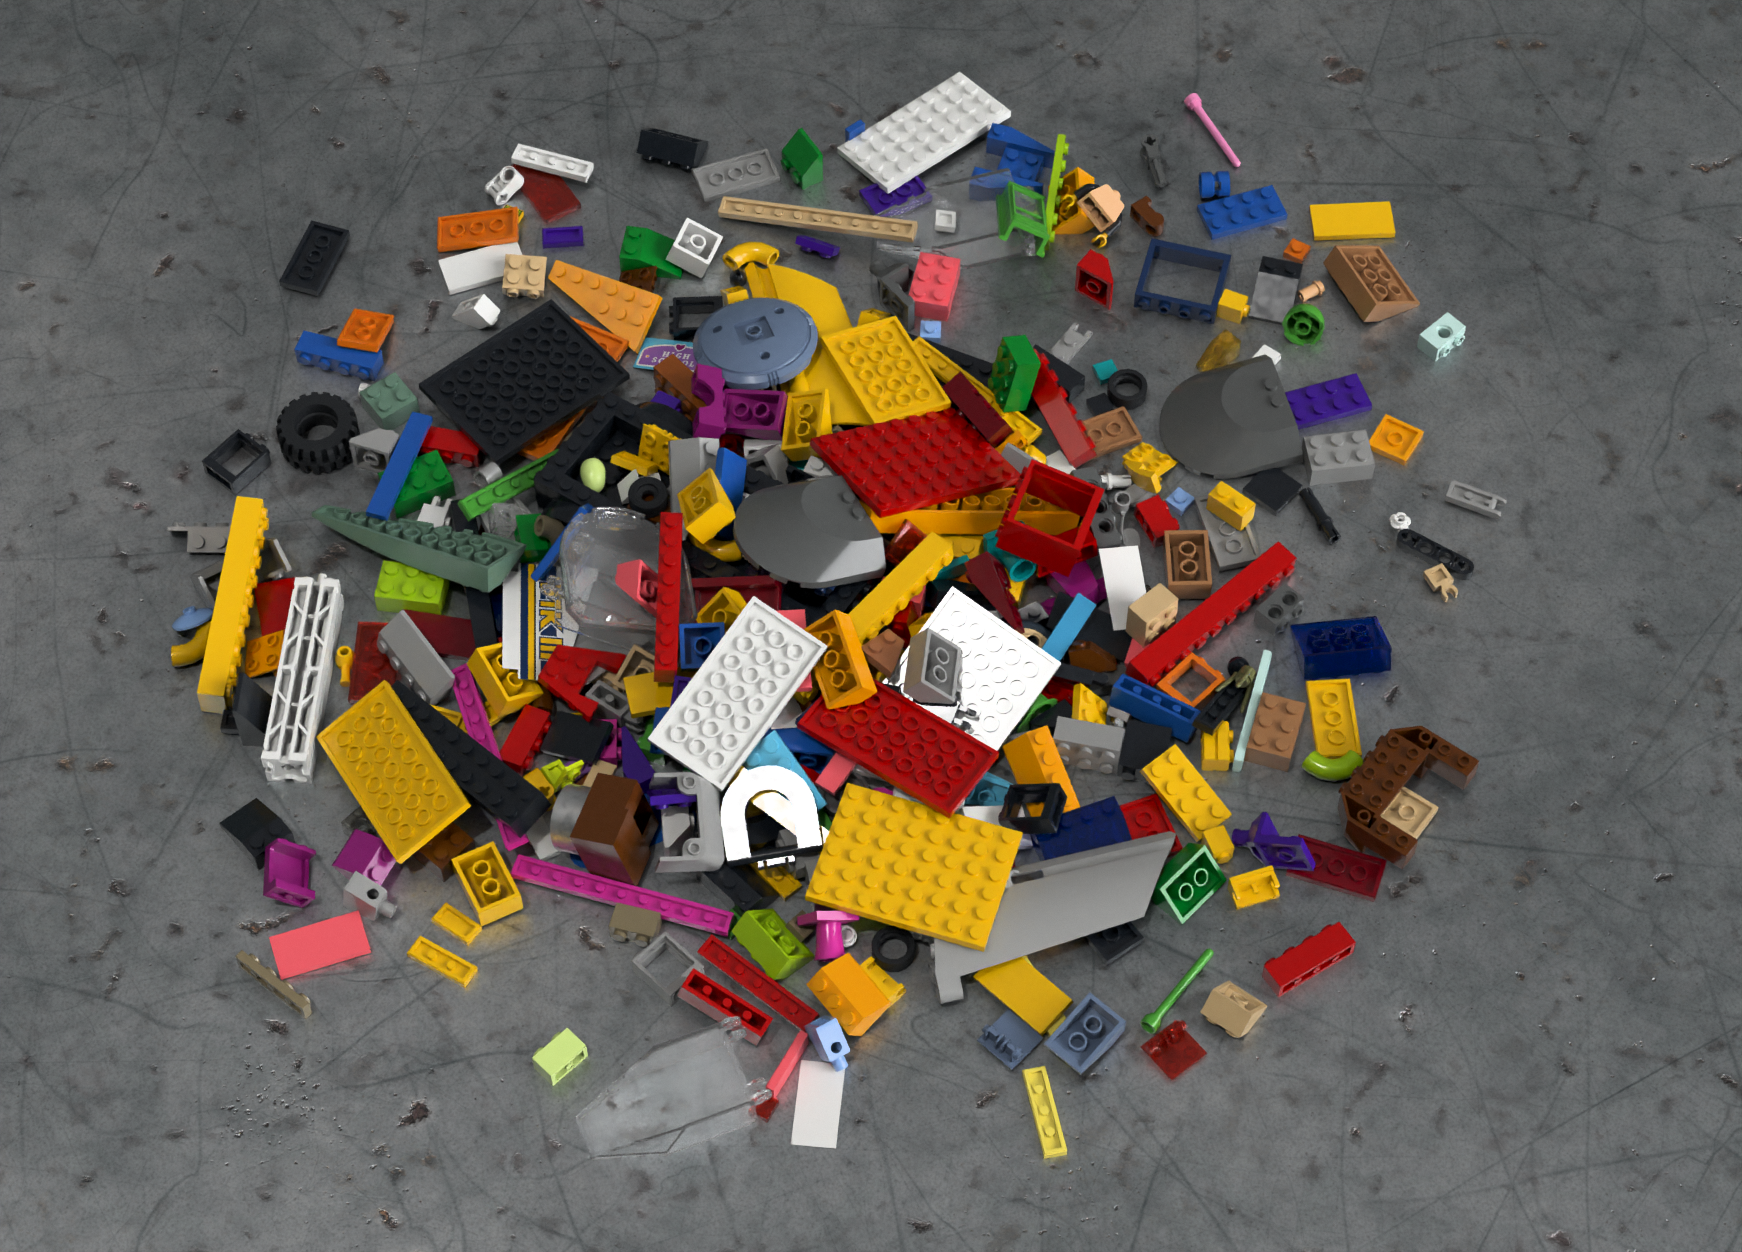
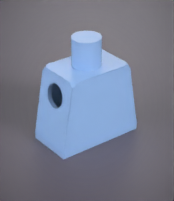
M824 1015L804 1026L821 1060L831 1062L836 1072L849 1066L844 1055L850 1052V1048L835 1017Z

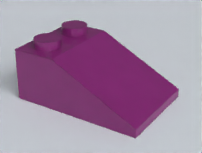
M724 389L725 401L723 407H726L724 422L727 423L726 431L763 440L782 441L788 399L785 391Z

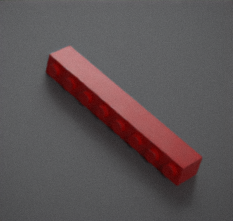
M661 512L654 682L674 683L675 675L677 676L683 513Z

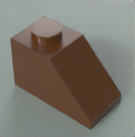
M1077 640L1069 646V657L1072 666L1098 673L1117 670L1116 657L1092 641Z

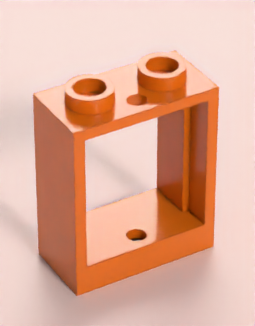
M1192 652L1157 683L1156 689L1198 710H1202L1217 693L1215 689L1225 681V678L1220 671L1214 670L1202 657H1198ZM1190 668L1211 683L1192 702L1171 686Z

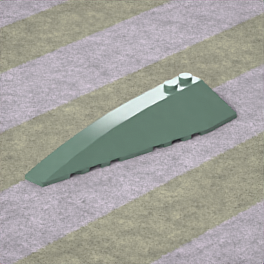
M324 505L312 512V517L382 555L427 573L461 583L463 586L479 589L481 592H490L501 585L526 549V544L495 534L483 532L482 536L475 535L473 530L464 529L463 532L453 531V527L446 525L435 528L433 523L399 518L398 521L390 520V516L387 521L366 516L365 511L351 513V509Z

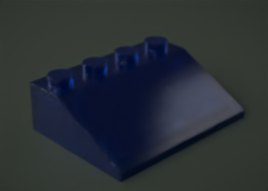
M1377 616L1290 625L1299 669L1304 680H1317L1326 677L1338 678L1345 675L1359 676L1364 673L1391 671L1392 647Z
M1115 796L1062 813L1057 833L1030 834L1033 847L1040 861L1132 840L1124 815Z

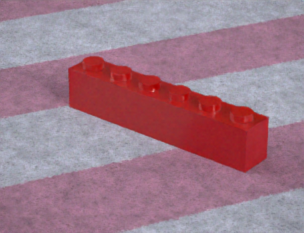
M1033 349L1041 365L1031 394L1069 463L1076 469L1097 456L1094 450L1096 444L1090 436H1086L1084 431L1087 428L1081 419L1077 420L1075 414L1078 412L1072 403L1068 404L1066 400L1068 394L1063 386H1058L1056 381L1059 378L1053 369L1049 370L1047 366L1050 363L1044 353L1040 354L1036 349Z

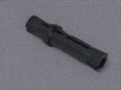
M1310 487L1302 489L1299 496L1315 519L1317 528L1324 533L1329 544L1338 542L1341 535L1334 527L1332 518L1325 513Z

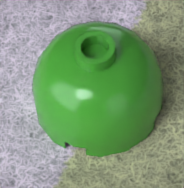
M1306 303L1293 306L1286 313L1282 323L1285 337L1292 343L1303 346V343L1315 344L1320 340L1325 326L1321 311L1316 306Z

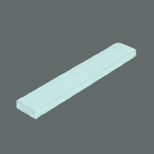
M1268 650L1263 651L1233 761L1232 771L1240 773L1242 770L1247 743L1271 663L1272 653Z

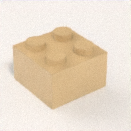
M1161 583L1157 584L1128 606L1126 632L1143 648L1150 643L1152 644L1161 634L1176 624L1179 599Z

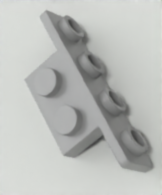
M175 522L173 526H167L166 531L188 532V553H225L230 527L229 523H216L215 527H207V523H194V527H186V523Z

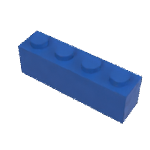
M303 331L294 349L297 362L303 365H311L323 370H331L343 375L359 377L362 380L375 381L384 363L381 349L377 353L337 346V338Z
M1122 674L1113 685L1109 701L1110 706L1127 712L1145 723L1172 728L1171 735L1187 743L1197 731V728L1192 725L1201 710L1125 674Z

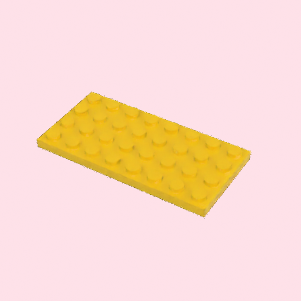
M383 680L316 736L391 854L400 864L471 807V804L386 680Z

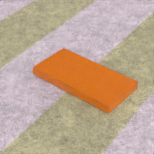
M509 207L438 217V252L518 242V208Z

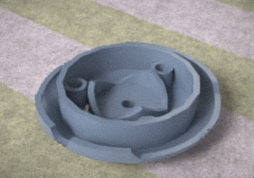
M769 297L749 298L734 304L730 303L709 315L695 333L693 353L698 364L721 368L722 378H725L724 384L729 388L744 390L769 388V386L773 387V385L778 383L782 384L794 378L810 364L812 355L817 347L818 332L809 313L792 302Z

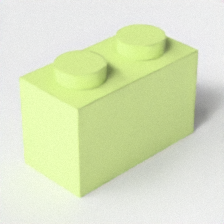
M566 1028L564 1031L556 1033L550 1043L545 1047H540L532 1057L534 1069L554 1086L588 1056L587 1047L575 1034Z

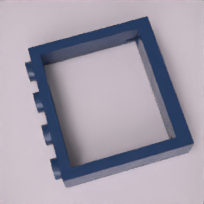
M1151 238L1135 292L1134 307L1214 324L1218 302L1223 294L1230 269L1231 255ZM1153 258L1220 272L1211 305L1145 292L1144 287Z

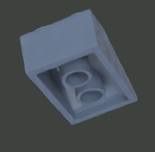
M1089 992L1044 1045L1081 1075L1125 1031L1126 1021Z

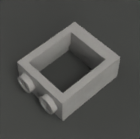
M666 931L662 935L654 937L649 946L643 951H638L631 961L633 972L671 1007L681 999L677 995L693 968L705 975L704 966ZM666 949L687 968L667 988L645 969Z

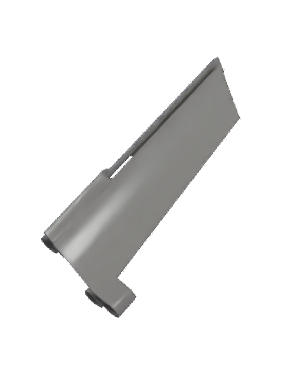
M1168 831L1012 868L984 952L934 938L935 963L928 964V971L931 982L935 985L939 1004L963 999L960 976L1144 917L1159 875L1177 834ZM1041 870L1043 872V878L1013 884L1011 881V877Z

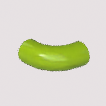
M1315 750L1307 756L1301 768L1318 779L1334 782L1349 779L1353 770L1357 766L1361 767L1364 762L1361 756L1352 750L1336 759L1326 758Z

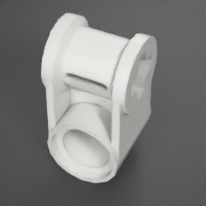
M505 166L485 185L484 191L487 195H491L494 198L496 205H503L523 186L524 178L514 167Z

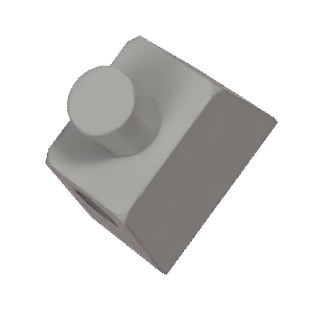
M357 871L354 872L344 888L343 907L353 912L359 910L360 915L373 921L378 918L380 913L391 918L397 908L396 905L387 901L388 891Z

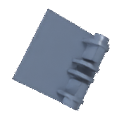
M1008 1009L992 1026L985 1025L982 1029L983 1034L977 1039L982 1046L1013 1070L1043 1040V1037Z

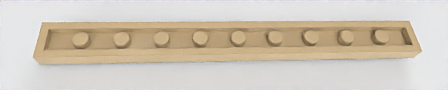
M723 196L718 210V215L722 218L911 243L914 242L918 229L917 221Z

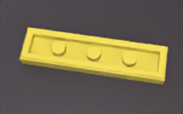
M1040 1066L1022 1070V1077L1043 1158L1067 1155V1148L1046 1067Z

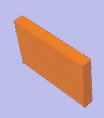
M353 309L337 339V346L378 353L394 323V315Z

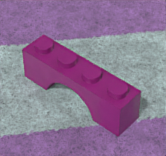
M697 363L693 372L691 392L700 397L707 405L706 407L698 408L693 420V438L719 439L721 435L725 434L727 423L724 422L726 407H723L725 401V393L723 392L725 378H722L721 368Z

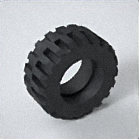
M311 392V395L306 396V394L299 396L298 400L293 399L289 402L288 407L285 406L281 411L282 415L280 414L277 419L276 433L281 452L291 466L296 469L300 467L303 472L308 473L312 471L313 474H320L321 471L328 473L332 472L331 469H339L343 467L344 462L348 463L352 459L349 440L359 436L360 431L355 411L346 400H342L340 396L335 394L331 396L327 392H323V394ZM326 425L335 428V431L324 439L308 440L301 437L305 431L315 426Z

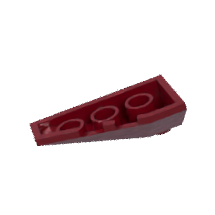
M988 551L965 562L964 564L967 569L965 575L968 581L980 590L1020 634L1025 633L1020 613L1012 605L1016 603V600L1009 590L1012 587L1003 564Z

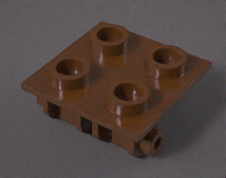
M657 266L623 271L620 274L619 282L654 293V285L657 281Z

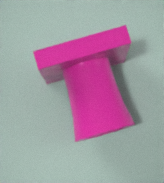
M814 911L797 916L798 926H816V951L814 958L816 962H832L845 955L841 925L859 920L858 915L844 911Z

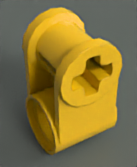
M535 768L523 776V778L544 794L552 804L547 811H551L557 799L554 795V788L539 768Z

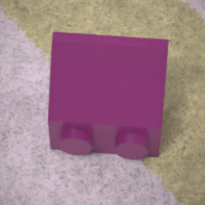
M354 829L331 866L348 880L357 871L381 886L396 860L381 838Z

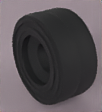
M643 477L633 482L629 488V506L637 516L654 518L665 511L668 505V494L666 486L659 479ZM646 494H651L654 496V498L651 501H645L642 499V497Z

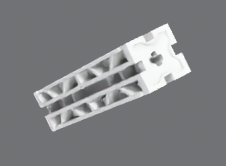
M323 573L318 575L317 582L308 576L295 577V588L292 592L264 739V750L261 755L263 767L266 768L267 781L286 782V779H293L294 783L312 784L313 771H315L319 741L316 736L322 732L342 621V611L345 604L343 595L340 594L341 586L339 579L327 578V575Z

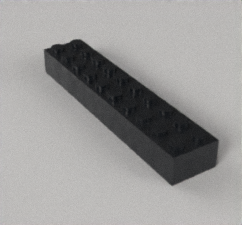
M396 680L391 686L461 791L518 837L521 838L552 805L544 794L399 680Z

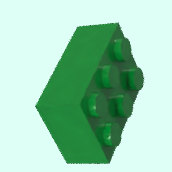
M1026 335L1002 337L1000 346L997 349L996 360L993 362V370L988 379V387L992 390L996 403L999 404L1003 412L1024 411L1027 409L1041 365Z
M437 450L416 457L392 509L397 519L421 510L424 503L431 505L435 496H439L441 501L456 495L454 481ZM384 471L378 473L379 482Z

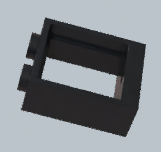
M673 297V306H669V318H673V322H669L670 335H674L675 341L693 342L699 327L679 328V314L713 313L723 307V297Z
M238 429L204 458L202 463L208 476L236 495L271 464L270 451L265 445L258 444L250 434H245ZM242 447L256 459L235 476L221 465Z
M1060 783L1010 785L1004 797L1002 811L998 816L999 824L1002 827L1023 832V834L1057 833L1067 795ZM1045 802L1041 816L1018 817L1022 803Z

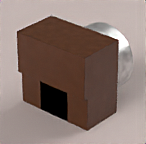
M597 773L592 787L568 784L561 790L551 815L550 835L556 850L580 855L590 874L637 886L651 855L649 846L659 822L637 780Z

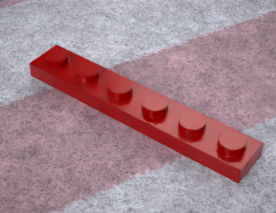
M711 934L697 951L699 956L800 1031L806 1032L804 1026L820 1017L818 1012Z

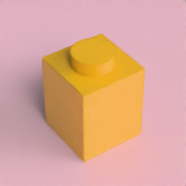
M1225 289L1218 302L1216 317L1240 324L1242 318L1247 317L1250 306L1247 305L1248 296Z
M1224 825L1203 831L1201 844L1207 847L1216 863L1224 864L1233 858L1234 845Z

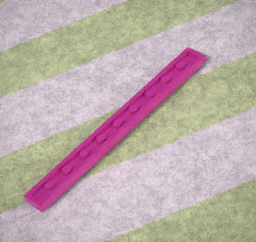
M465 663L452 669L451 672L455 675L453 689L468 735L502 761L476 680ZM496 819L505 848L508 851L529 842L527 833L520 838Z
M518 854L510 873L514 879L615 906L617 902L660 912L661 918L664 920L726 937L735 918L733 912Z

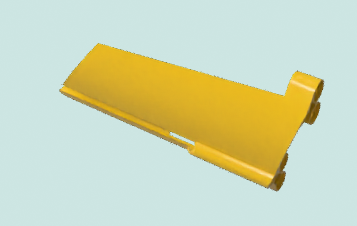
M748 263L744 270L753 298L769 297L792 302L808 312L817 327L818 342L810 364L800 374L780 384L781 391H785L788 396V393L827 388L831 425H871L820 343L821 336L853 328L837 288L809 274L787 267L768 264L766 269H762L754 263Z

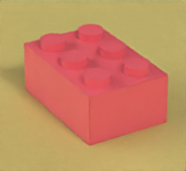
M920 252L909 295L915 301V316L948 322L960 277L961 259Z

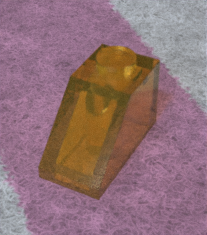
M1225 329L1210 342L1197 362L1196 368L1204 372L1229 365L1239 356L1241 340Z

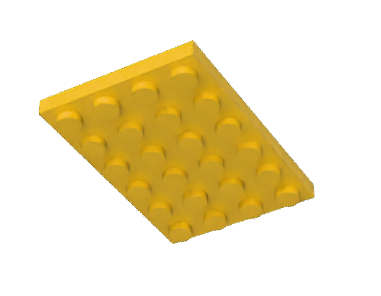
M896 316L821 336L820 343L871 425L888 422L893 419H907L910 415L924 416L926 412H938L951 407L950 399Z

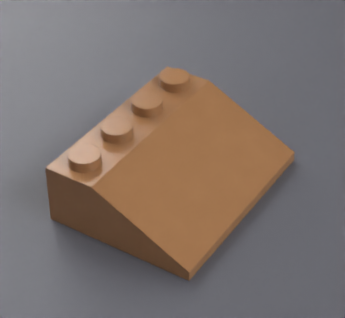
M1335 245L1323 262L1328 273L1334 278L1339 289L1343 291L1348 302L1354 307L1363 322H1379L1420 305L1380 246Z

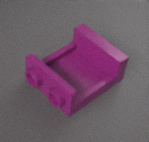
M277 838L266 846L263 896L301 908L315 900V891L308 889L309 861L316 856V850L310 849L305 845L289 842L283 838Z

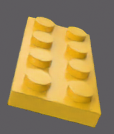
M1176 744L1140 771L1196 842L1202 839L1203 831L1219 826L1232 815Z

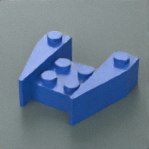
M992 123L987 135L986 153L1001 156L1002 158L996 172L979 167L974 168L969 180V197L987 202H996V195H1002L1008 181L1043 195L1044 183H1040L1038 180L1043 167L1053 168L1055 151L1012 127ZM1014 190L1015 202L1038 201Z

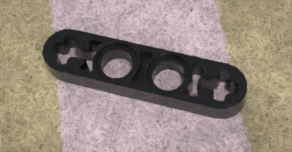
M1411 529L1399 531L1396 544L1401 550L1432 566L1443 563L1439 560V557L1447 556L1450 562L1443 563L1450 575L1460 580H1468L1472 577L1474 564L1471 560ZM1427 546L1431 549V552L1424 553L1420 550V547Z

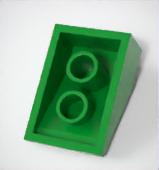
M626 226L619 255L620 272L657 266V277L681 280L683 269L665 260L675 240L648 228Z

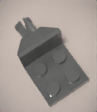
M881 259L875 260L870 265L869 271L877 277L880 305L892 317L896 316L907 332L913 330L915 301L910 295L907 296L905 294L908 291L909 265L905 262L887 267Z

